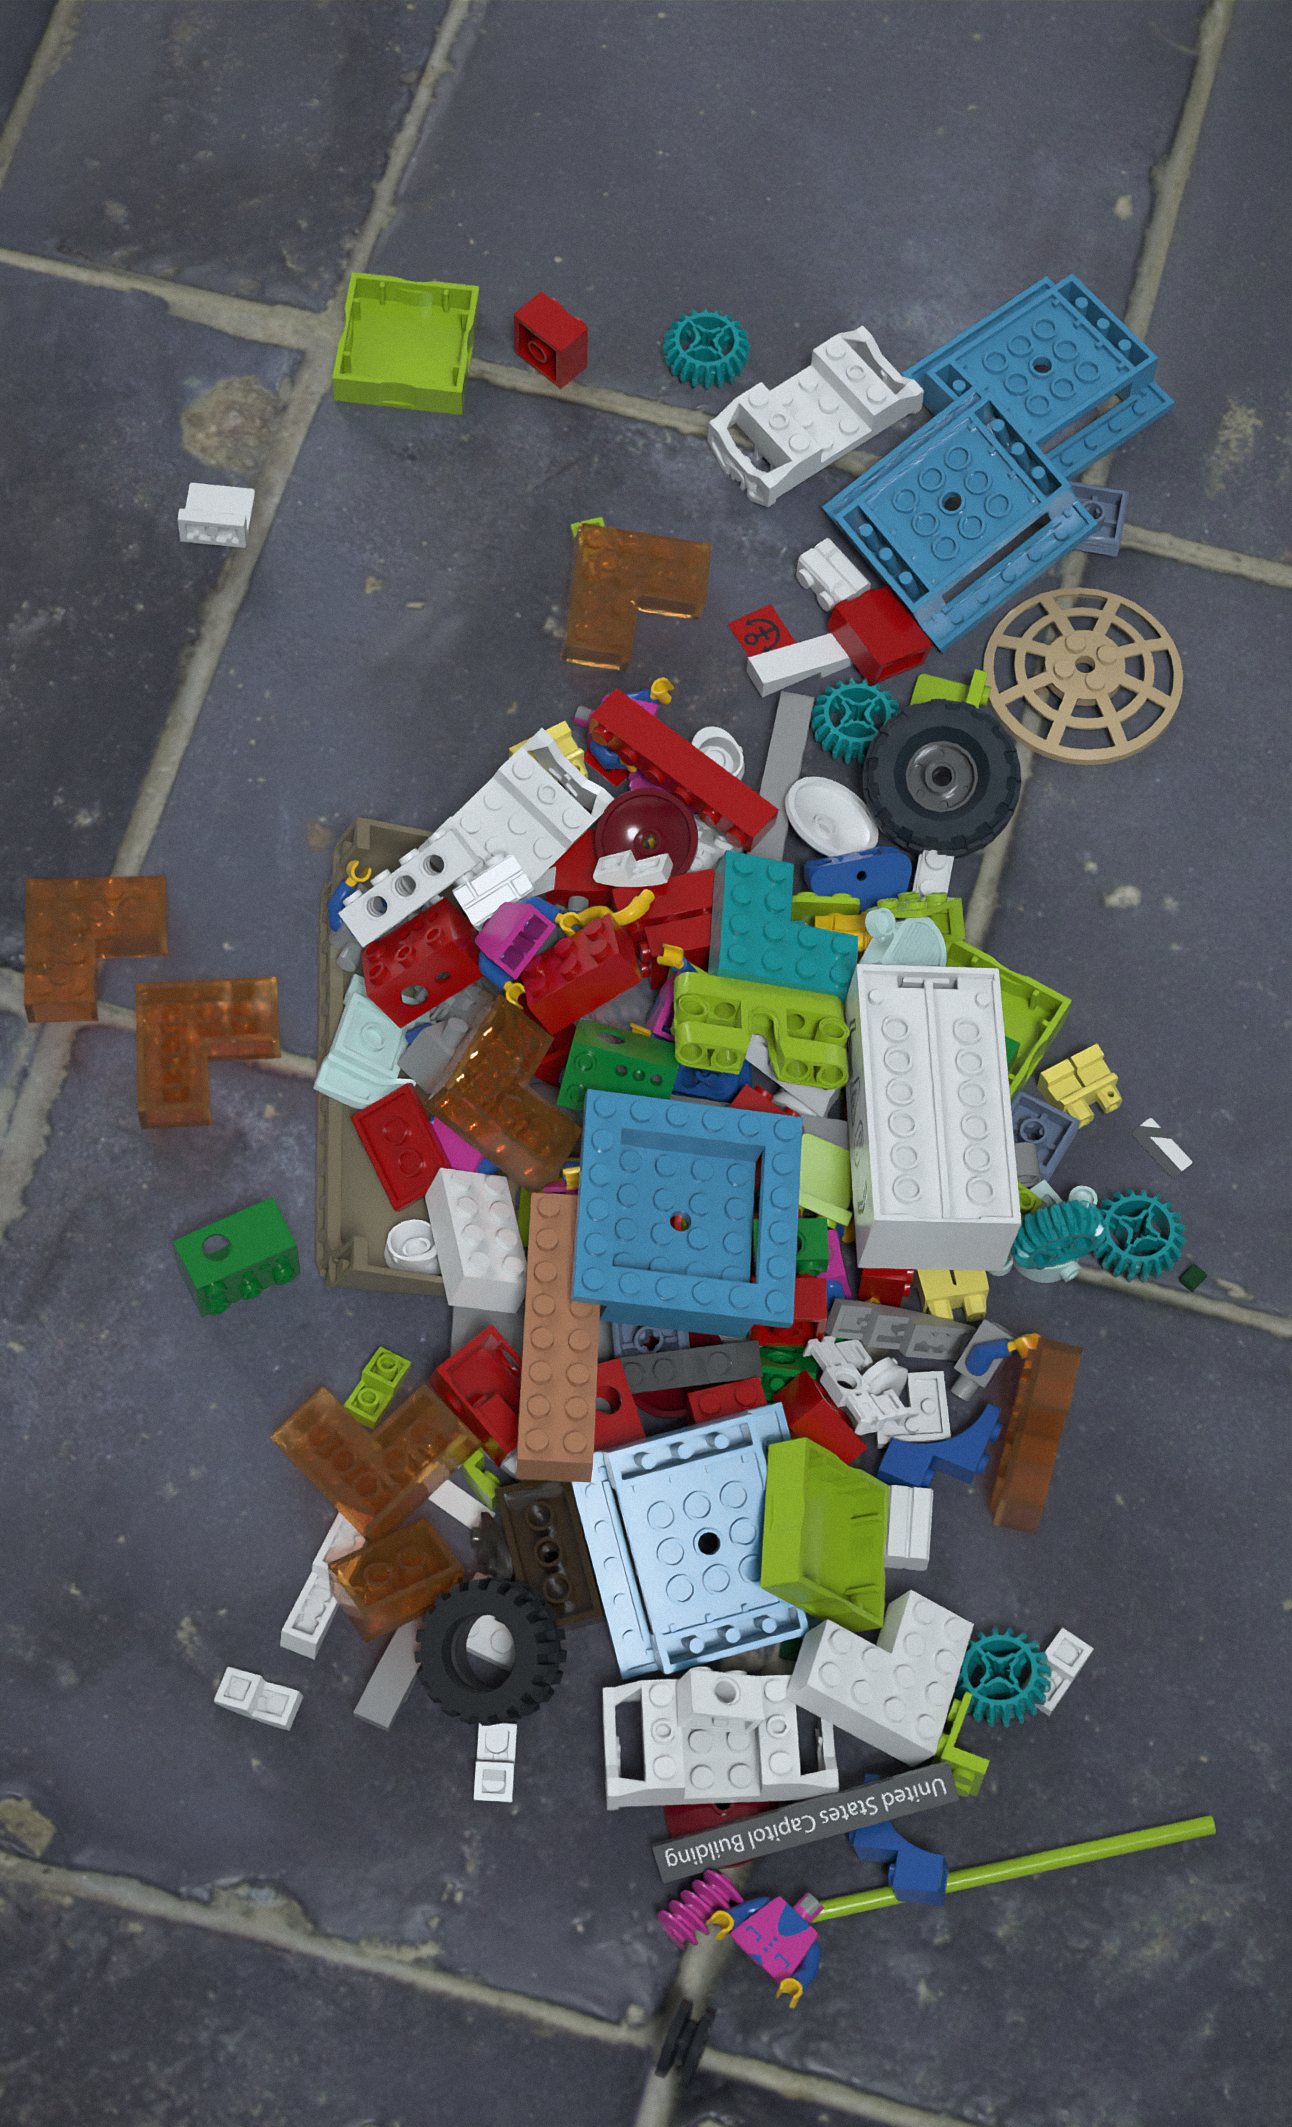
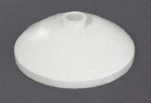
M822 777L802 778L796 781L789 789L785 799L789 821L798 836L815 851L831 857L871 849L876 846L879 834L878 827L867 805L850 789L833 780Z

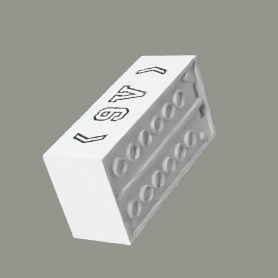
M857 964L844 1004L845 1023L850 1029L846 1043L849 1075L846 1083L857 1266L858 1268L1002 1271L1021 1226L999 968Z

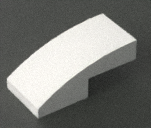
M628 850L599 858L593 878L597 883L618 887L654 886L668 882L673 863L668 853L636 861L632 851Z
M1064 1628L1060 1630L1045 1651L1048 1657L1046 1665L1051 1667L1052 1676L1048 1678L1051 1682V1690L1044 1693L1046 1695V1703L1044 1705L1035 1704L1039 1710L1048 1716L1051 1715L1094 1649ZM1031 1675L1022 1686V1690H1024L1028 1685Z
M227 1667L214 1702L243 1716L290 1731L303 1695L300 1691L266 1682L260 1675Z
M479 1723L474 1800L512 1802L517 1723H501L491 1726H481Z

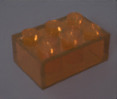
M427 1518L327 1564L330 1592L366 1643L422 1617L427 1609L436 1608L434 1600L441 1593L450 1592V1587L464 1583L462 1565Z

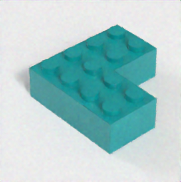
M726 850L715 871L708 975L833 995L841 999L843 1004H845L857 965L858 936L791 923L794 864Z

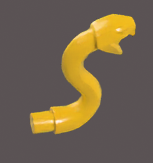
M644 889L639 896L634 897L626 908L619 912L613 913L605 906H594L579 912L578 915L586 925L592 920L600 919L610 913L616 922L622 926L634 922L649 910V905L655 899L652 891Z

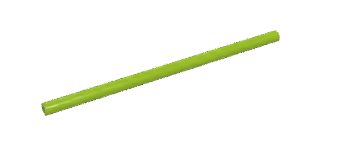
M1209 1815L950 1872L946 1893L1216 1834L1213 1817ZM889 1886L819 1901L824 1909L811 1923L905 1902L898 1901L893 1888Z

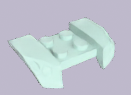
M353 974L343 1004L346 1005L330 1052L322 1061L313 1089L352 1108L362 1110L406 1083L416 1085V1082L412 1079H397L400 1071L397 1063L408 1047L405 1034L409 1029L424 1023L434 1025L436 1020L432 1021L430 1019L431 1012L428 1011L400 1029L367 996L364 977ZM402 995V1000L406 1004L417 1005L422 1003V1001Z

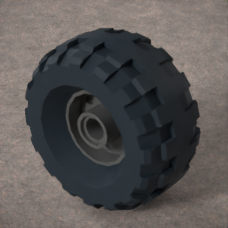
M931 699V701L920 704L915 703L902 709L900 713L889 719L879 729V732L870 744L865 758L863 791L867 808L881 832L896 846L918 856L924 850H936L938 855L954 856V859L983 849L1005 829L1019 801L1021 766L1016 748L1010 736L990 714L988 715L976 708L975 705L963 701ZM938 776H945L951 782L946 786H937L933 780Z

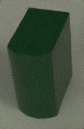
M1194 1264L1182 1276L1180 1283L1191 1292H1194L1207 1278V1273Z
M796 1637L783 1641L780 1659L796 1662L802 1638Z

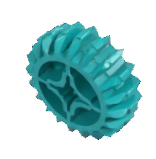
M706 306L702 313H697L693 308L690 316L681 313L678 321H672L670 329L666 330L664 335L663 354L666 367L671 368L672 376H680L682 384L691 381L694 389L698 384H703L706 390L709 389L711 384H715L720 389L723 381L732 384L735 376H741L743 367H746L748 363V353H750L748 334L746 330L742 329L740 320L732 322L731 313L721 316L719 308L714 313H709ZM688 341L690 343L689 349L683 351L682 346ZM729 346L731 351L727 356H724L722 354L724 348Z
M853 677L849 680V685H845L839 680L836 683L835 689L827 686L824 695H819L811 715L813 717L811 729L815 732L814 739L816 743H822L823 753L832 750L834 760L843 756L848 765L851 759H857L861 766L864 763L870 744L879 732L874 727V717L878 715L884 725L889 719L901 712L898 711V701L891 700L890 690L880 692L881 686L879 682L873 687L868 686L867 678L862 681V684H856ZM834 712L839 716L838 720L840 721L839 726L836 728L830 720Z
M1132 1188L1127 1190L1125 1197L1117 1191L1113 1194L1112 1201L1105 1198L1101 1203V1209H1098L1101 1215H1103L1107 1235L1105 1236V1241L1094 1250V1259L1104 1258L1102 1262L1103 1270L1113 1266L1115 1268L1114 1277H1119L1121 1272L1126 1273L1128 1282L1133 1281L1135 1275H1139L1141 1281L1145 1283L1148 1281L1149 1273L1158 1280L1162 1276L1163 1270L1171 1271L1174 1266L1173 1261L1177 1262L1180 1260L1182 1255L1181 1249L1184 1248L1186 1243L1185 1238L1182 1237L1186 1230L1185 1225L1179 1223L1181 1219L1180 1212L1170 1213L1173 1204L1171 1201L1161 1204L1160 1193L1154 1195L1153 1198L1147 1197L1148 1192L1146 1188L1141 1190L1140 1196L1135 1195ZM1132 1214H1133V1215H1139V1216H1137V1217H1128V1216H1125V1215H1132ZM1151 1221L1155 1222L1159 1226L1164 1235V1238L1160 1237L1161 1233L1153 1229ZM1143 1226L1141 1237L1136 1238L1134 1243L1131 1244L1134 1233H1138ZM1110 1232L1114 1233V1237L1121 1241L1123 1250L1114 1243ZM1138 1253L1148 1254V1256H1135V1255L1138 1254Z
M1072 1200L1067 1203L1062 1201L1056 1205L1050 1204L1046 1208L1037 1209L1032 1214H1026L1025 1219H1021V1226L1011 1247V1253L1019 1266L1031 1270L1034 1268L1042 1270L1046 1267H1055L1071 1261H1077L1082 1256H1088L1090 1251L1096 1250L1105 1241L1107 1233L1103 1215H1101L1096 1204L1085 1200L1080 1202Z
M994 1626L991 1631L992 1636L986 1637L979 1630L977 1633V1643L969 1639L953 1696L954 1699L962 1701L966 1691L972 1693L973 1695L966 1714L974 1711L973 1718L977 1723L986 1716L988 1726L991 1728L996 1724L997 1719L1002 1720L1003 1726L1008 1728L1011 1718H1016L1017 1722L1023 1724L1025 1721L1024 1712L1035 1717L1037 1714L1035 1704L1044 1705L1046 1703V1695L1044 1693L1051 1690V1682L1048 1678L1052 1676L1051 1667L1046 1665L1048 1662L1047 1654L1039 1652L1040 1647L1036 1640L1028 1643V1636L1025 1632L1014 1638L1013 1629L1010 1627L1006 1630L1005 1635H999L998 1629ZM996 1655H1008L1002 1658L995 1657ZM980 1665L984 1676L980 1679V1685L974 1689L970 1679L974 1669ZM1027 1666L1032 1674L1028 1685L1022 1690L1017 1679L1022 1675L1021 1670ZM996 1697L1007 1698L1005 1700H993Z

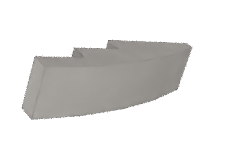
M837 1298L834 1300L825 1326V1332L829 1336L862 1340L867 1347L896 1349L905 1357L950 1361L959 1360L977 1331L974 1326L934 1315L881 1304Z
M419 1592L353 1712L355 1718L389 1732L402 1703H406L418 1678V1674L423 1672L421 1662L415 1663V1652L420 1651L421 1642H416L415 1639L417 1630L423 1629L426 1626V1623L422 1621L426 1610L436 1608L434 1605L436 1598Z

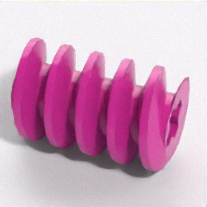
M706 1870L703 1873L704 1882L700 1880L692 1882L693 1893L688 1890L681 1892L680 1898L682 1903L672 1900L668 1905L670 1913L661 1910L657 1914L658 1922L663 1931L684 1952L686 1951L683 1945L685 1940L694 1946L698 1944L694 1933L696 1930L706 1936L710 1934L706 1921L715 1912L731 1909L729 1904L731 1899L738 1904L744 1902L733 1883L718 1870L716 1872Z

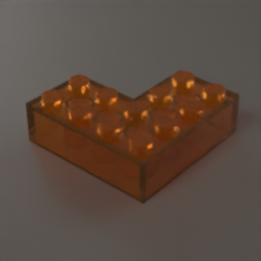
M580 523L574 541L560 661L626 671L633 654L637 611L699 620L706 603L712 544Z
M166 875L26 880L24 1007L28 1023L99 1021V958L169 956V890Z
M277 976L135 983L137 1095L141 1129L213 1126L211 1062L281 1058L280 1002Z
M499 994L476 1015L422 1106L528 1192L538 1193L558 1176L582 1133V1128L528 1085L554 1038Z
M1039 1337L1036 1349L1028 1348L1013 1400L1010 1422L1008 1423L1004 1440L1005 1444L989 1505V1511L995 1512L993 1525L1036 1535L1046 1504L1059 1441L1068 1417L1083 1347Z
M425 1383L372 1434L322 1386L270 1436L271 1440L375 1548L385 1541L483 1445Z

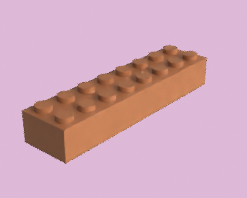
M531 1193L516 1479L591 1483L600 1305L570 1301L578 1195Z

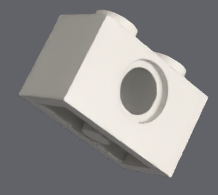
M701 1666L690 1669L676 1683L678 1727L749 1734L764 1720L761 1677L749 1676L746 1672L739 1670L727 1673L713 1672L711 1668ZM716 1694L723 1699V1702L716 1697Z

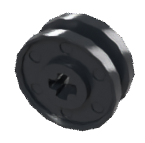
M684 1996L666 2035L655 2070V2076L664 2079L673 2064L681 2066L679 2085L688 2088L708 2044L717 2009L708 2006L698 2021L691 2018L694 2000Z

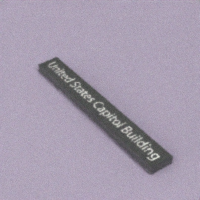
M945 1761L652 1844L662 1882L667 1883L699 1874L706 1870L717 1869L959 1801V1795L949 1761Z

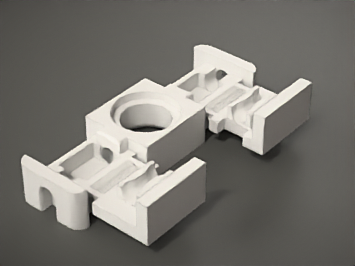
M825 1336L821 1342L816 1338L808 1341L803 1357L813 1355L823 1370L820 1382L836 1406H847L857 1420L858 1425L854 1431L856 1434L864 1435L880 1431L885 1422L894 1420L898 1426L904 1424L909 1413L893 1389L885 1390L880 1396H875L874 1393L869 1394L870 1388L856 1368L864 1374L872 1367L874 1362L859 1340L853 1339L834 1344L835 1337ZM837 1381H845L849 1383L853 1387V1389L843 1388L838 1384Z

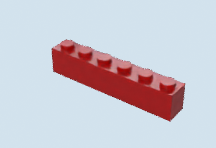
M616 688L591 715L588 732L591 733V736L597 743L610 747L628 766L634 765L642 771L650 783L658 787L662 786L681 800L686 806L695 811L706 825L710 827L715 826L723 832L728 841L738 848L743 847L750 853L775 825L779 811L778 808Z

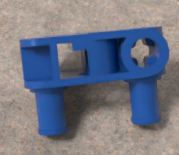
M877 845L871 849L822 859L811 858L804 863L803 870L805 872L803 874L809 892H813L818 896L832 897L834 894L845 893L851 895L852 898L860 899V915L867 909L877 906L878 900L887 898L898 899L899 893L907 892L912 865L909 858L901 853L899 849L893 846ZM864 871V876L861 879H857V873Z
M745 1059L739 1075L687 1067L679 1064L672 1095L732 1103L746 1084L752 1087L751 1063Z

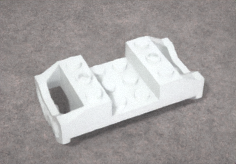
M861 326L854 331L839 333L813 349L811 365L769 391L760 382L736 397L716 418L709 421L707 441L721 468L727 474H731L732 480L741 481L740 488L742 491L747 489V497L752 502L769 507L776 502V498L910 413L915 414L920 411L924 390L913 379L903 377L882 355L874 337L864 326ZM736 423L755 444L754 459L757 461L764 457L771 464L770 472L758 470L751 464V460L747 456L745 457L736 447L727 430L728 427Z
M541 728L497 770L495 775L453 817L450 816L433 834L443 827L447 832L457 828L481 861L475 868L470 870L473 871L475 876L488 869L485 862L501 852H503L505 857L513 854L533 885L601 817L606 807L614 798L604 788L588 780L563 755L555 740ZM533 751L539 763L528 752ZM557 781L561 782L565 789ZM584 807L591 810V814ZM426 840L417 851L419 853L430 846L429 842ZM432 855L430 861L442 872L444 868L442 858L438 855ZM407 875L402 879L403 888L407 892L413 893L416 888L414 879ZM436 895L425 903L421 910L425 911L444 897ZM484 922L475 927L479 931V933L482 930Z
M792 1675L758 1676L761 1677L764 1720L749 1734L678 1727L676 1683L679 1679L641 1680L617 1687L603 1688V1745L607 1810H619V1807L810 1800L838 1792L839 1781L835 1758L833 1724L818 1716V1729L815 1730L818 1772L801 1776L796 1704L785 1699ZM716 1694V1697L723 1702V1699ZM621 1702H640L644 1781L621 1778L619 1736L616 1737L615 1706Z

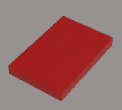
M413 1083L404 1084L350 1117L395 1212H400L423 1199L440 1168L453 1169Z

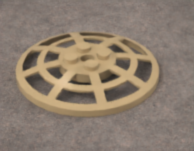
M1057 589L1025 600L1012 609L998 623L989 639L983 659V671L988 672L985 685L991 687L988 703L1001 726L1015 740L1029 750L1046 758L1068 764H1108L1124 760L1143 751L1154 743L1169 727L1177 712L1183 689L1181 659L1174 641L1165 628L1149 612L1136 603L1117 594L1098 589ZM1082 597L1106 601L1103 610L1084 607L1061 610L1055 599ZM1041 604L1048 613V615L1035 622L1024 633L1022 638L1002 635L1007 626L1018 615L1031 607ZM1119 606L1131 611L1147 622L1160 638L1144 640L1132 625L1116 616ZM1085 616L1098 618V621L1093 631L1074 630L1067 618ZM1053 622L1061 634L1051 645L1032 640L1040 630ZM1114 624L1126 632L1135 643L1118 647L1114 641L1106 636L1110 625ZM997 647L1016 650L1014 672L1017 685L1001 693L997 689L994 676V657ZM1168 650L1170 653L1174 671L1171 696L1153 687L1155 667L1152 652ZM1026 652L1045 657L1044 673L1027 679L1025 671ZM1142 655L1145 668L1143 681L1125 673L1126 658ZM1087 663L1092 666L1093 671L1082 673L1076 668V665ZM1049 686L1052 692L1062 699L1058 711L1044 703L1034 691ZM1121 686L1137 693V696L1130 704L1120 711H1115L1110 698L1118 692ZM1024 696L1035 711L1053 722L1047 739L1045 740L1025 728L1009 712L1006 705ZM1147 699L1165 709L1159 719L1148 730L1138 737L1127 741L1121 722L1126 721L1137 713ZM1075 705H1098L1103 717L1079 718L1073 717L1071 714ZM1066 727L1081 730L1108 728L1114 746L1101 749H1079L1062 746L1059 743Z

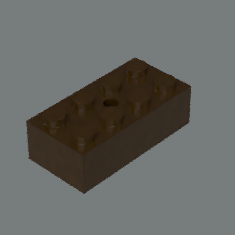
M528 1480L494 1489L516 1580L530 1585V1593L539 1591L547 1598V1602L544 1604L545 1608H554L559 1616V1619L555 1621L557 1629L564 1628V1632L606 1622L570 1482ZM555 1551L559 1554L557 1560L552 1563H546L545 1556L548 1552Z

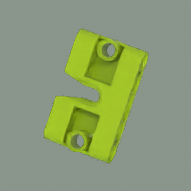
M696 972L681 973L675 978L673 984L674 1019L670 1030L675 1037V1058L681 1065L739 1075L752 1035L756 1034L767 1040L768 1057L777 1081L823 1089H838L847 1083L849 1075L846 1043L850 1029L845 1023L844 1004L838 997Z

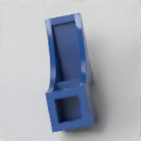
M988 1403L980 1418L970 1428L958 1436L942 1442L917 1444L892 1438L878 1469L876 1479L888 1486L929 1488L937 1470L971 1485L975 1474L983 1475L991 1456L985 1453L989 1442L996 1444L1004 1424L998 1420L1002 1409Z
M865 1774L864 1784L881 1780L882 1778L880 1775ZM889 1821L849 1832L850 1846L854 1847L859 1860L891 1863L888 1885L893 1888L898 1901L944 1906L949 1867L944 1855L933 1854L915 1847L901 1837Z

